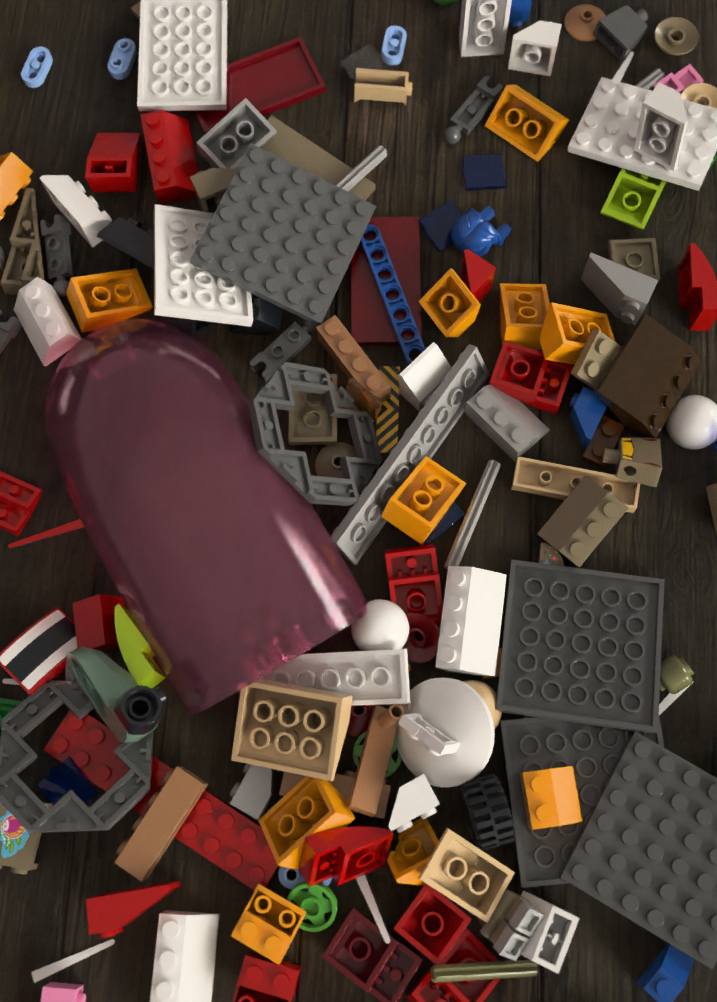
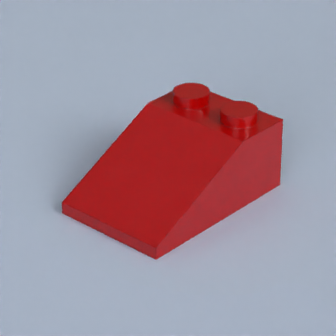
M181 880L109 892L86 899L89 935L98 933L100 939L123 932L124 926L131 924L179 888Z

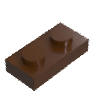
M602 415L595 433L582 456V460L604 469L607 463H602L604 448L614 449L625 425Z

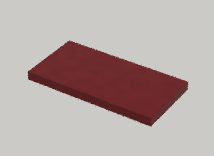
M300 36L227 64V110H194V113L205 135L245 98L264 116L326 92V86Z
M419 216L371 217L368 224L375 225L381 233L422 339L421 304L418 302L421 299ZM368 232L363 237L365 240L371 241L376 238V235ZM359 243L351 260V336L359 346L399 345L362 246ZM378 251L371 254V258L374 260H380L384 256ZM382 271L378 274V277L382 280H387L391 277V274L388 271ZM393 290L386 293V297L390 300H394L399 296ZM399 310L393 316L397 320H402L406 317V313ZM404 331L401 337L404 340H411L414 334L411 331Z

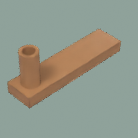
M393 704L388 709L376 705L372 709L347 808L370 817L376 815L398 721L404 714V710L400 705Z

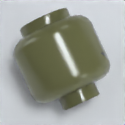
M670 655L661 661V691L667 689L669 693L677 694L692 683L693 679L691 676L694 672L682 656L677 658L675 655Z

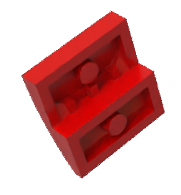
M0 471V529L18 536L36 508L42 494V489Z

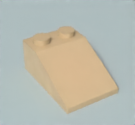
M446 828L418 878L488 923L515 872L452 830Z

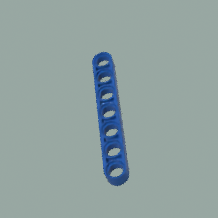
M368 224L360 244L405 362L409 365L413 362L409 358V354L413 351L422 353L425 347L381 233L375 225ZM368 232H372L376 235V238L368 241L363 236ZM378 251L384 256L380 260H374L371 258V254ZM382 271H388L391 277L387 280H382L378 277V274ZM393 290L399 296L394 300H390L386 297V293ZM401 310L406 313V317L402 320H397L393 314ZM404 331H411L414 337L411 340H404L401 334Z

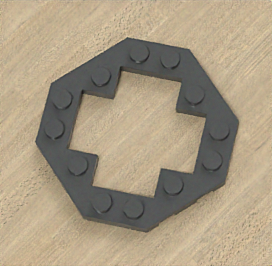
M284 362L248 404L257 452L310 504L351 506L357 502L360 492L367 486L375 468L382 462L372 417L365 410L361 412L353 404L354 399L342 386L338 388L330 380L331 375L325 369ZM292 390L323 394L328 415L348 419L357 457L345 456L339 460L343 478L312 476L306 452L285 450L276 409L290 411L295 407Z
M71 682V685L44 683L2 718L0 802L29 833L110 830L151 790L154 730L137 742L122 743L113 751L114 755L129 771L90 808L70 790L54 806L48 809L17 776L38 758L37 754L26 744L23 738L62 704L79 720L93 710L94 706L78 682Z

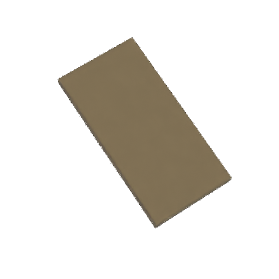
M271 115L267 120L276 129L277 133L261 147L262 149L333 185L337 184L352 170L351 167ZM364 177L348 192L366 201L376 189L375 183Z

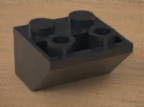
M251 293L252 326L230 324L231 333L266 336L280 330L283 308Z

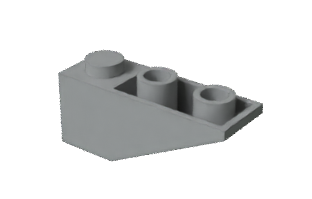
M246 764L243 769L246 775L241 783L237 782L230 793V797L233 799L230 804L259 820L274 796L275 769Z

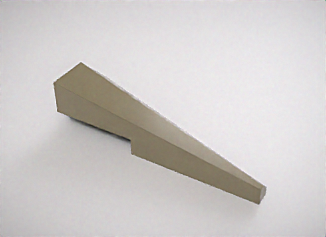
M26 188L10 237L12 247L0 282L5 294L18 295L19 290L36 277L44 280L34 188Z

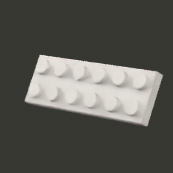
M407 649L255 656L256 678L353 695L351 706L410 703Z

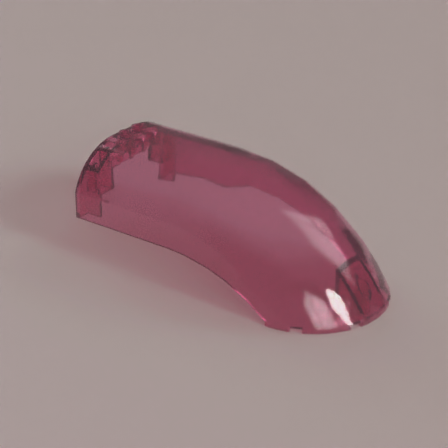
M129 319L114 322L93 331L77 342L63 357L51 379L46 397V429L67 491L97 553L187 714L191 717L245 688L367 614L368 602L312 504L257 452L248 409L250 401L217 354L198 336H190L170 323L159 320Z

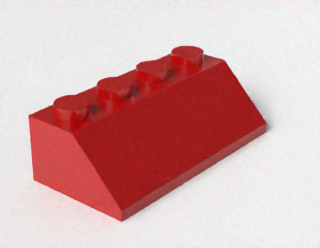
M163 110L140 114L153 187L159 204L164 205L197 198L190 177L196 175L199 171L188 119Z

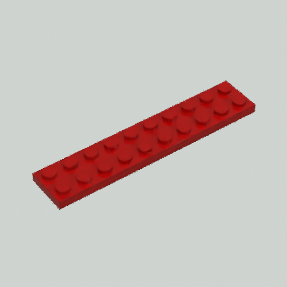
M69 710L43 749L106 792L129 771L113 752L123 742H119L107 725L89 713L79 720ZM153 755L151 790L132 808L142 816H145L150 809L148 802L156 792L160 793L165 785L163 780L171 769L170 766ZM204 790L175 835L176 839L254 891L258 884L266 887L278 868L261 826L207 790Z

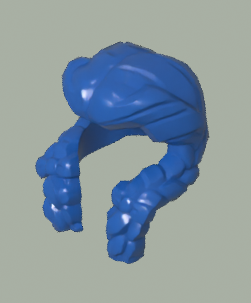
M487 206L480 212L475 211L471 207L468 212L455 221L451 232V239L455 247L462 254L464 250L469 249L479 257H482L489 251L491 245L502 246L512 229L508 224L503 223L496 230L488 222L492 217H495L494 210L490 206Z

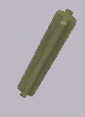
M531 960L434 965L430 968L432 982L436 983L533 977L538 975L537 963Z

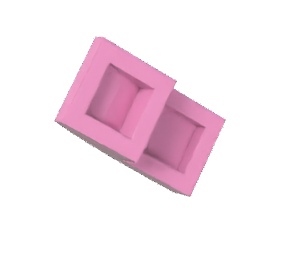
M689 64L675 75L671 72L653 85V89L660 82L682 94L688 86L703 83V79L692 65Z

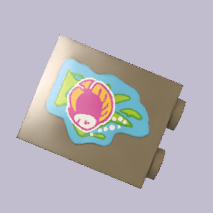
M0 802V869L3 865L12 867L11 872L27 874L29 870L37 869L38 863L34 861L41 833H29ZM43 802L48 809L54 806L53 803Z

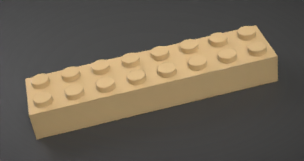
M518 456L511 490L565 500L582 478L586 476L628 507L626 512L634 513L637 509L640 484L619 479L613 474Z

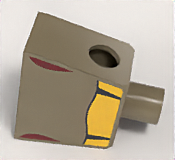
M622 437L617 450L604 448L602 463L616 464V477L619 479L657 487L662 471L660 439Z

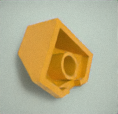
M420 818L412 822L413 826L399 833V842L395 851H391L387 858L397 883L421 886L426 884L418 877L439 840L427 818L424 820Z

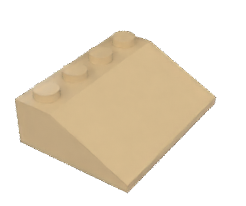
M260 678L242 680L231 760L333 781L349 724L353 695Z

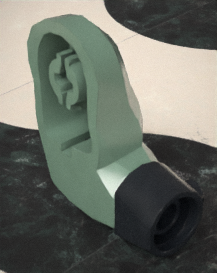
M82 646L67 653V661L76 681L119 742H137L156 729L161 718L162 704L167 702L160 688L153 690L147 686H138L129 672L121 668L100 650Z

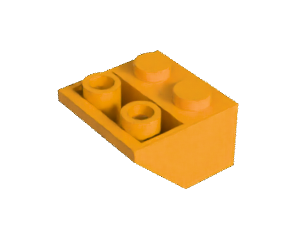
M258 884L231 936L279 965L307 911L265 886Z

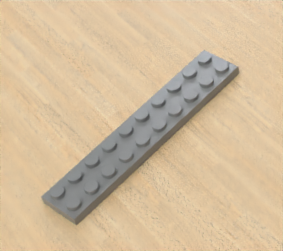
M468 344L466 349L459 355L456 363L446 373L441 384L432 393L426 405L419 411L410 427L406 429L403 437L391 450L383 465L378 468L368 486L363 489L357 502L348 510L345 518L333 531L329 540L352 564L357 565L387 522L381 515L389 499L425 456L430 459L433 457L464 413L466 402L481 389L490 376L476 346Z

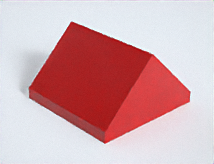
M467 249L463 253L462 281L481 304L492 290L496 267Z
M98 594L72 603L77 649L82 646L100 651L119 648L115 629V606L120 604L125 607L124 597Z
M425 884L396 924L394 930L433 963L440 965L472 918L448 897Z

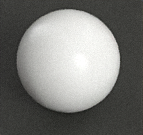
M690 395L679 399L666 421V429L671 439L679 446L693 450L702 449L712 444L717 439V405L711 399L700 395Z
M377 599L365 603L356 611L351 624V633L356 646L361 651L402 649L408 639L409 622L406 614L397 604L388 600Z

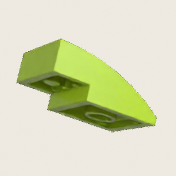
M622 168L600 214L643 231L667 181Z
M120 604L116 605L115 629L123 659L139 686H147L152 689L166 678L152 658L160 650L132 612Z

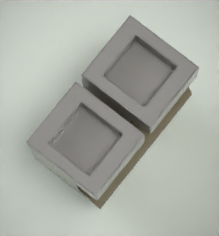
M507 889L503 893L488 923L479 917L477 920L483 927L480 933L494 944L493 948L500 955L516 961L530 940L526 935L532 937L545 915L523 896Z

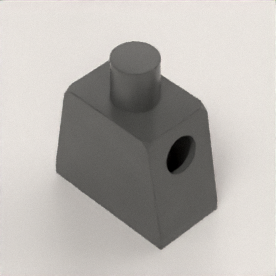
M625 5L601 18L593 35L622 62L644 35L647 29L645 21L648 19V14L644 9H639L635 13L629 6Z

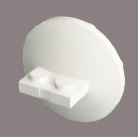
M433 678L415 686L410 691V703L400 705L404 710V714L398 721L395 733L398 751L403 762L416 777L424 774L429 784L433 786L454 787L472 780L488 763L494 745L493 719L484 699L471 686L453 678Z

